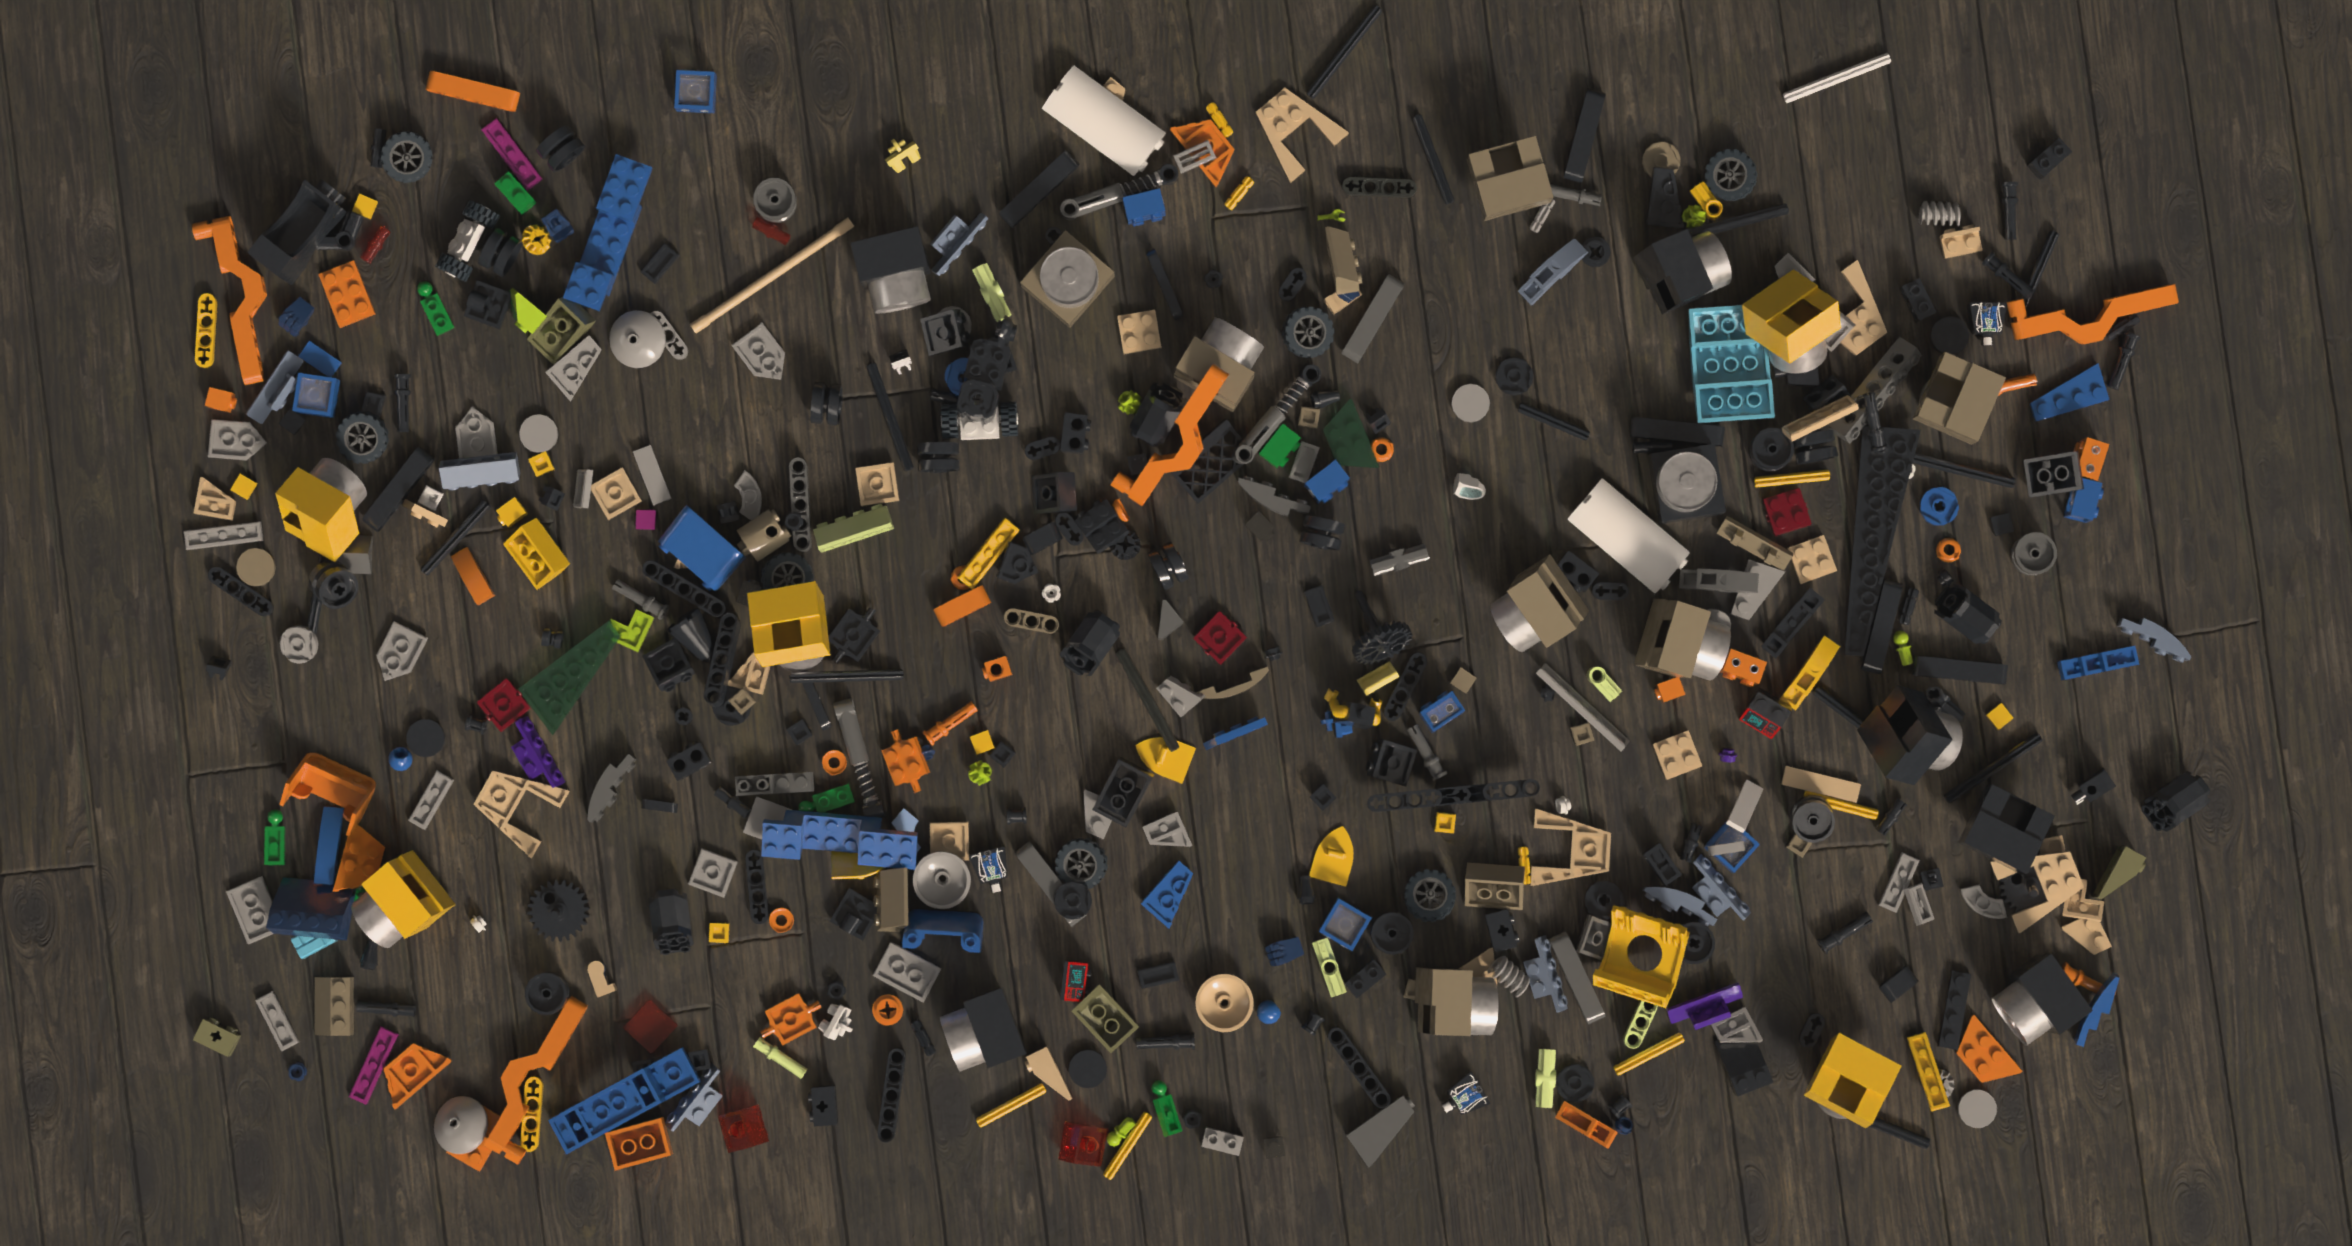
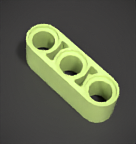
M1639 1001L1623 1036V1042L1627 1047L1634 1049L1641 1045L1656 1013L1657 1005L1653 1004L1652 1009L1646 1010L1643 1005L1645 1001ZM1638 1017L1645 1019L1643 1027L1639 1028L1636 1026L1635 1022ZM1631 1034L1637 1036V1042L1634 1045H1630L1627 1041Z

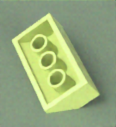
M878 504L871 507V511L864 512V510L854 512L853 517L846 519V516L836 518L835 523L828 525L827 522L816 525L817 528L813 529L818 550L822 553L894 529L887 506Z

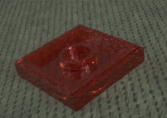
M649 999L623 1028L652 1054L678 1025Z

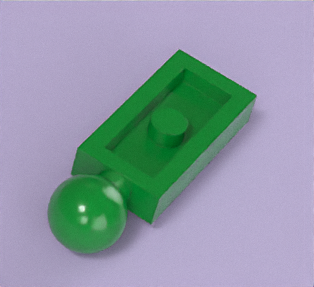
M422 281L418 284L417 291L425 299L420 301L436 335L439 336L455 327L439 294L432 295V285L427 281Z
M847 784L813 795L814 802L802 801L798 806V810L813 812L816 809L817 812L824 813L854 803L855 801L850 786Z
M273 809L267 816L271 826H265L264 865H285V826H279L283 819V814L280 810Z
M1161 1080L1155 1081L1151 1089L1158 1098L1153 1100L1164 1137L1183 1131L1172 1095L1165 1096L1167 1090L1165 1082Z

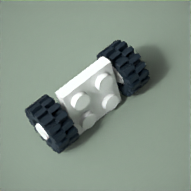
M471 200L468 201L462 214L474 221L464 219L457 228L455 238L451 240L448 246L449 250L447 253L455 258L441 253L435 267L448 275L464 282L467 281L473 268L461 261L468 262L485 227L480 224L494 229L500 215L487 207Z
M974 400L975 405H979V402H983L981 400ZM1016 401L1001 402V415H999L997 406L995 417L988 424H984L983 420L980 422L971 421L966 416L963 419L958 417L956 404L941 405L943 439L958 438L959 425L961 440L998 439L999 423L1002 426V436H1018Z

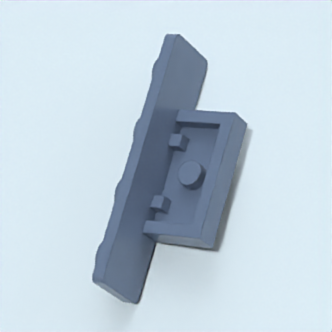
M980 213L967 226L960 218L954 215L930 243L943 255L931 271L938 276L944 274L953 259L955 260L961 255V250L965 245H969L973 241L977 231L985 227L988 217Z
M287 351L246 412V415L263 424L272 409L276 412L278 409H282L286 404V397L296 388L297 379L294 375L302 365L303 360L292 352Z
M1700 854L1693 863L1705 877L1698 881L1692 889L1716 916H1719L1731 906L1738 916L1745 920L1751 913L1748 905L1740 900L1736 891L1729 887L1724 881L1723 876L1711 866V862Z
M1546 935L1535 938L1539 957L1524 961L1523 963L1526 973L1530 977V986L1534 999L1551 995L1556 1012L1558 1013L1568 1009V1002L1563 994L1562 981L1557 974L1556 961L1550 951V942Z
M711 1063L710 1069L703 1070L700 1077L701 1082L692 1086L687 1095L679 1101L677 1108L668 1115L665 1125L672 1132L675 1131L685 1117L700 1126L722 1098L721 1093L709 1086L720 1072L715 1064Z

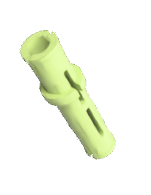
M761 1037L753 1046L764 1053L769 1060L776 1061L800 1079L808 1070L781 1052L776 1045H771Z

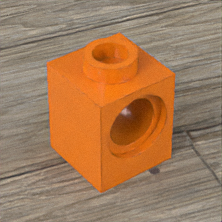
M209 387L205 406L231 413V410L236 406L237 398H235V394L232 392Z
M1006 656L985 662V667L982 668L985 679L989 678L990 682L1012 675ZM994 664H999L1002 667V671L998 675H994L991 672V667Z
M1679 677L1656 685L1657 689H1654L1657 700L1661 699L1662 703L1686 695Z

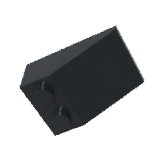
M2078 451L2024 460L2029 498L2084 489Z
M1120 757L1092 810L1127 828L1154 774Z
M1719 1040L1714 1041L1735 1096L1738 1097L1774 1083L1757 1042L1720 1043Z

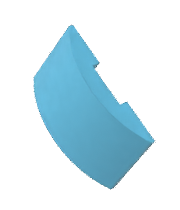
M1742 305L1688 309L1691 373L1697 422L1775 418L1768 349L1746 335Z

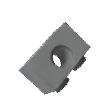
M1206 1126L1201 1147L1239 1156L1244 1136Z

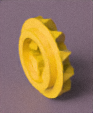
M537 224L530 225L523 231L522 242L530 253L541 255L550 248L549 244L552 240L549 239V233L544 230V227H539ZM535 237H541L539 242H532Z

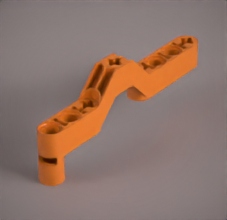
M231 216L213 219V223L210 224L208 220L193 223L192 231L195 240L209 237L214 238L222 274L232 272L242 279L245 298L237 311L230 313L234 341L244 384L249 385L263 382L265 378L253 316L267 297L264 277L241 263Z
M2175 284L2107 298L2103 300L2104 307L2095 321L2077 324L2066 317L2064 309L2027 317L2024 299L2007 302L2009 317H2013L2014 321L2011 323L2014 340L2061 331L2079 344H2088L2103 340L2117 317L2177 304L2179 300Z
M1213 363L1174 423L1179 425L1183 445L1178 453L1167 455L1154 453L1136 481L1119 471L1111 486L1121 493L1125 492L1129 495L1130 499L1143 506L1164 473L1190 469L1203 450L1197 423L1222 387L1229 373Z
M571 996L537 1054L509 1062L501 1076L507 1106L486 1140L485 1147L498 1154L504 1151L506 1153L504 1157L517 1165L521 1162L527 1150L512 1142L511 1139L530 1106L523 1103L519 1087L528 1071L541 1067L551 1071L588 1007L587 1004Z

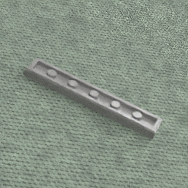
M1544 664L1536 674L1617 749L1622 751L1630 741L1553 669Z

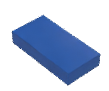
M310 341L298 356L331 378L342 363Z

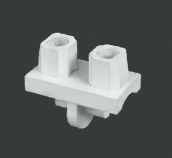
M831 1004L827 1013L834 1016L831 1022L827 1020L821 1021L818 1028L824 1033L825 1037L836 1040L838 1035L843 1036L845 1031L851 1032L853 1030L848 1026L851 1022L848 1016L852 1010L842 1005Z

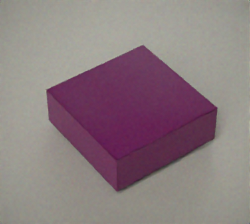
M636 510V529L656 530V510Z

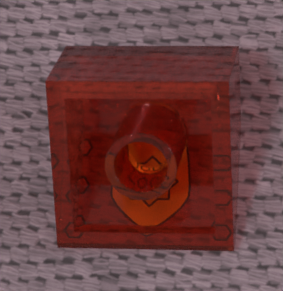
M759 1104L718 1116L728 1153L769 1142Z
M1065 1122L1058 1160L1073 1164L1101 1167L1108 1129Z

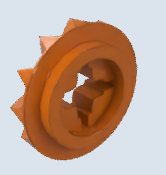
M894 995L880 996L873 1004V1016L882 1025H893L901 1019L903 1005ZM886 1001H888L889 1007L896 1008V1010L890 1012V1018H888L886 1012H880V1010L886 1008Z

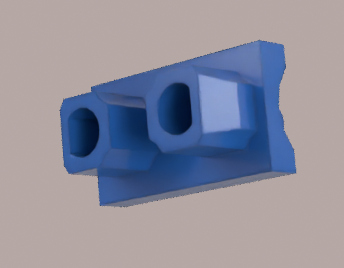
M1325 712L1326 720H1320V723L1326 724L1327 731H1333L1332 723L1334 722L1331 719V712ZM1335 723L1336 738H1342V735L1353 733L1352 726Z

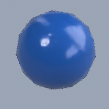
M403 747L393 749L388 757L391 768L396 771L407 770L413 761L411 752Z
M1272 1000L1261 1002L1257 1008V1016L1264 1024H1273L1280 1018V1009Z

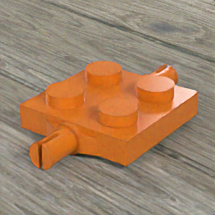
M899 729L892 731L895 743L881 751L894 785L911 783L914 793L919 792L921 788L918 779L930 773L917 737L902 740Z
M800 993L766 1010L765 1013L769 1019L770 1026L760 1031L763 1034L762 1037L765 1038L774 1033L783 1046L817 1028L812 1018V1012L822 1008L821 1005L816 1006L819 1004V1001L817 1000L808 1006L803 1001Z

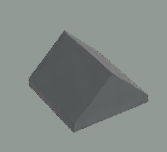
M357 535L336 561L345 565L353 574H372L373 536Z
M1167 600L1162 601L1158 640H1163L1183 624L1182 619Z
M1587 915L1575 951L1602 961L1612 923Z

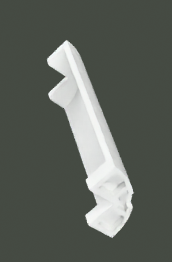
M1073 66L1060 81L1061 83L1051 93L1042 109L1131 175L1135 176L1138 171L1143 172L1148 165L1146 160L1155 149L1158 151L1164 143L1162 139L1166 133L1076 66Z
M1603 478L1568 518L1573 525L1654 593L1660 588L1664 590L1670 583L1668 579L1676 569L1679 568L1681 570L1688 562L1686 557L1690 552Z

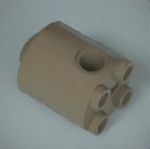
M769 509L737 530L742 541L737 543V546L745 557L752 553L757 562H759L790 541L789 537H791V534L785 525L781 527L779 524L780 517L774 509L771 511ZM769 526L777 528L773 534H768L766 529Z

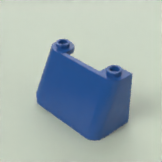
M687 505L658 540L661 543L658 547L666 554L670 551L703 580L701 585L708 591L713 589L716 592L747 558Z
M912 910L908 913V926L904 929L902 948H917L922 943V939H925V934L961 936V946L965 951L980 953L982 952L983 918L981 915L971 912Z

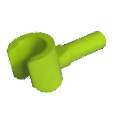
M1336 209L1331 214L1318 215V220L1334 219L1344 222L1346 219L1339 218V214L1345 212Z

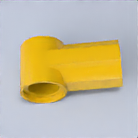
M1704 182L1690 190L1697 203L1702 206V210L1706 212L1707 219L1716 220L1720 217L1723 206ZM1715 206L1718 209V213L1712 214L1708 208Z

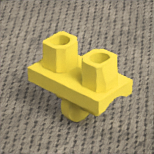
M893 139L891 142L894 146L888 149L892 155L884 160L889 167H892L899 173L906 168L901 159L908 156L911 163H914L921 157L917 150L918 146L914 141L906 145L904 139L898 143Z

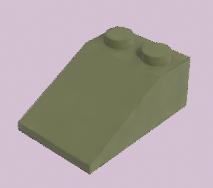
M561 297L548 311L546 319L533 334L531 333L527 340L555 365L588 332L596 320L581 305Z
M2118 846L2091 897L2103 899L2136 876L2138 872L2141 873L2146 865L2144 862L2146 857L2126 846Z
M1098 985L1072 1010L1074 1015L1110 1053L1140 1027L1101 985Z

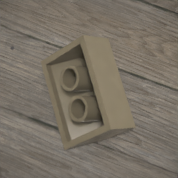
M1325 227L1326 245L1336 294L1340 295L1359 291V284L1362 283L1361 273L1356 271V267H1359L1357 255L1353 256L1352 250H1355L1354 239H1350L1349 232Z
M1467 863L1465 906L1523 910L1525 867Z
M907 868L883 870L874 876L873 885L876 888L874 907H877L874 925L877 926V931L900 932L908 926Z
M315 977V1035H354V977Z

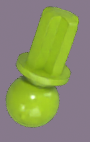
M1897 631L1893 635L1894 643L1899 645V649H1896V651L1899 652L1902 665H1910L1913 663L1910 652L1911 645L1907 646L1906 644L1908 642V634L1905 631Z
M1127 1117L1119 1126H1115V1131L1107 1135V1143L1113 1147L1118 1146L1122 1138H1126L1127 1133L1135 1126L1134 1120Z

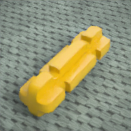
M1214 102L1206 106V110L1212 115V119L1218 128L1222 130L1221 133L1224 137H1229L1233 134L1232 128L1227 125L1228 122L1221 111L1217 110V105Z
M1246 176L1242 184H1239L1230 195L1231 198H1228L1224 205L1228 209L1233 210L1236 203L1247 193L1248 188H1251L1254 184V181Z
M1519 847V866L1525 867L1524 884H1530V863L1527 856L1529 855L1528 847Z

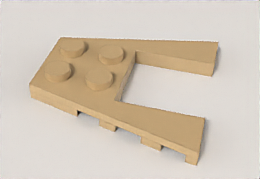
M1286 88L1282 89L1256 111V115L1290 183L1299 177L1305 169L1281 141L1308 118L1314 122L1333 146L1349 134L1348 131Z
M1858 260L1841 271L1863 301L1860 306L1846 315L1856 325L1840 342L1855 356L1887 333Z
M492 771L474 805L532 859L542 841L509 824L508 822L526 790L561 808L570 791L558 787L552 788L550 785Z
M1535 809L1534 828L1572 830L1570 869L1532 866L1531 886L1609 871L1610 832Z
M2070 851L2036 855L2031 867L2035 869L2047 901L2011 914L2018 933L2023 932L2084 888ZM1990 861L1997 880L2017 873L1995 861Z

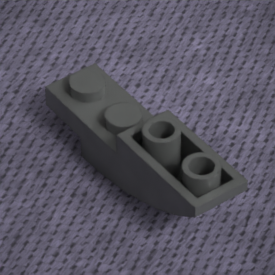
M1243 476V479H1238V484L1252 499L1275 513L1288 517L1290 510L1309 514L1311 506L1307 505V501L1297 499L1296 502L1291 501L1289 496L1278 494V497L1274 496L1276 488L1272 487V483L1262 481L1259 484L1254 482V478Z
M1681 569L1679 588L1683 590L1758 593L1759 574L1717 569Z
M628 754L618 767L609 764L600 777L589 804L587 820L590 823L598 822L604 815L602 811L606 806L611 807L617 800L615 796L618 793L612 788L613 786L617 788L623 781L622 776L626 771L630 773L636 766L634 763L636 758L631 754Z
M813 772L735 777L736 796L814 791Z

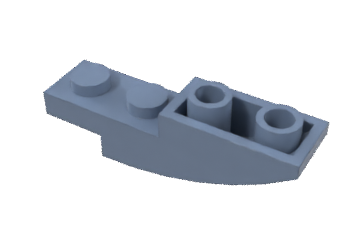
M1573 239L1544 262L1518 292L1530 305H1533L1559 278L1562 279L1588 251L1576 239Z
M2124 618L2119 619L2117 627L2122 628L2121 632L2132 635V633L2140 635L2139 638L2144 641L2150 642L2152 640L2150 647L2155 649V653L2163 656L2166 654L2172 655L2173 660L2181 663L2184 660L2188 661L2191 659V655L2181 642L2156 623L2145 618L2140 619L2138 624Z
M1644 887L1642 890L1646 893V898L1653 902L1658 900L1662 903L1661 907L1668 912L1672 910L1677 912L1681 906L1683 907L1682 912L1690 917L1694 914L1699 918L1697 921L1703 925L1714 926L1717 921L1716 918L1702 910L1705 902L1690 894L1662 887Z

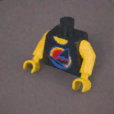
M1328 688L1324 699L1329 701V706L1334 716V723L1366 730L1380 723L1382 700L1376 702L1371 698L1369 706L1353 702L1339 703L1336 699L1339 692L1337 690L1332 692Z

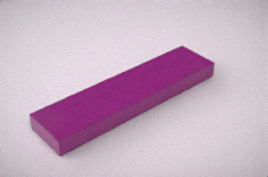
M497 118L481 129L527 191L543 180Z
M380 1026L351 1090L350 1098L365 1105L368 1104L398 1038V1033Z

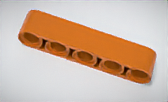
M436 71L429 72L425 90L511 112H516L520 93L517 91Z

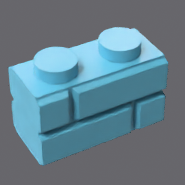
M303 936L291 938L301 959H305L338 941L335 939Z

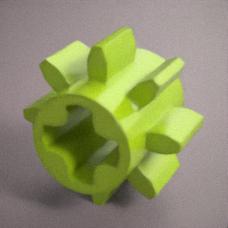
M1689 205L1684 210L1682 218L1683 222L1687 223V228H1694L1705 223L1706 212L1701 211L1702 206Z
M1132 390L1130 392H1123L1118 400L1120 403L1118 408L1127 415L1130 413L1134 414L1141 405L1139 402L1141 397Z
M982 760L969 766L971 770H969L968 776L973 783H978V786L991 780L989 776L992 774V770L987 763H982Z

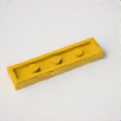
M1003 518L957 578L973 590L1007 547L1008 541L1011 542L1019 532V529L1006 518Z
M1926 1032L1907 1037L1931 1112L1949 1107L1950 1104Z

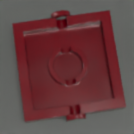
M1800 488L1763 499L1767 512L1766 519L1771 524L1774 536L1812 524L1807 511V503L1804 502Z
M1219 611L1193 639L1204 649L1203 651L1208 656L1210 655L1221 665L1247 637L1237 628V624L1234 621H1230Z
M508 678L477 702L486 713L485 717L492 721L500 732H503L531 709L522 697L523 694L513 686Z

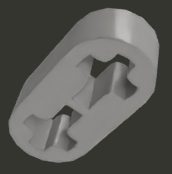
M1744 841L1707 846L1709 856L1745 851Z

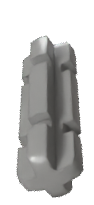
M1552 199L1551 203L1540 207L1534 218L1535 221L1529 227L1533 232H1539L1542 227L1541 224L1544 223L1551 211L1550 208L1555 204L1554 199Z

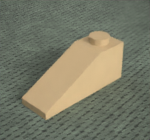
M1047 1046L1026 1056L1027 1061H1025V1065L1029 1072L1033 1071L1034 1075L1068 1101L1072 1099L1070 1091Z

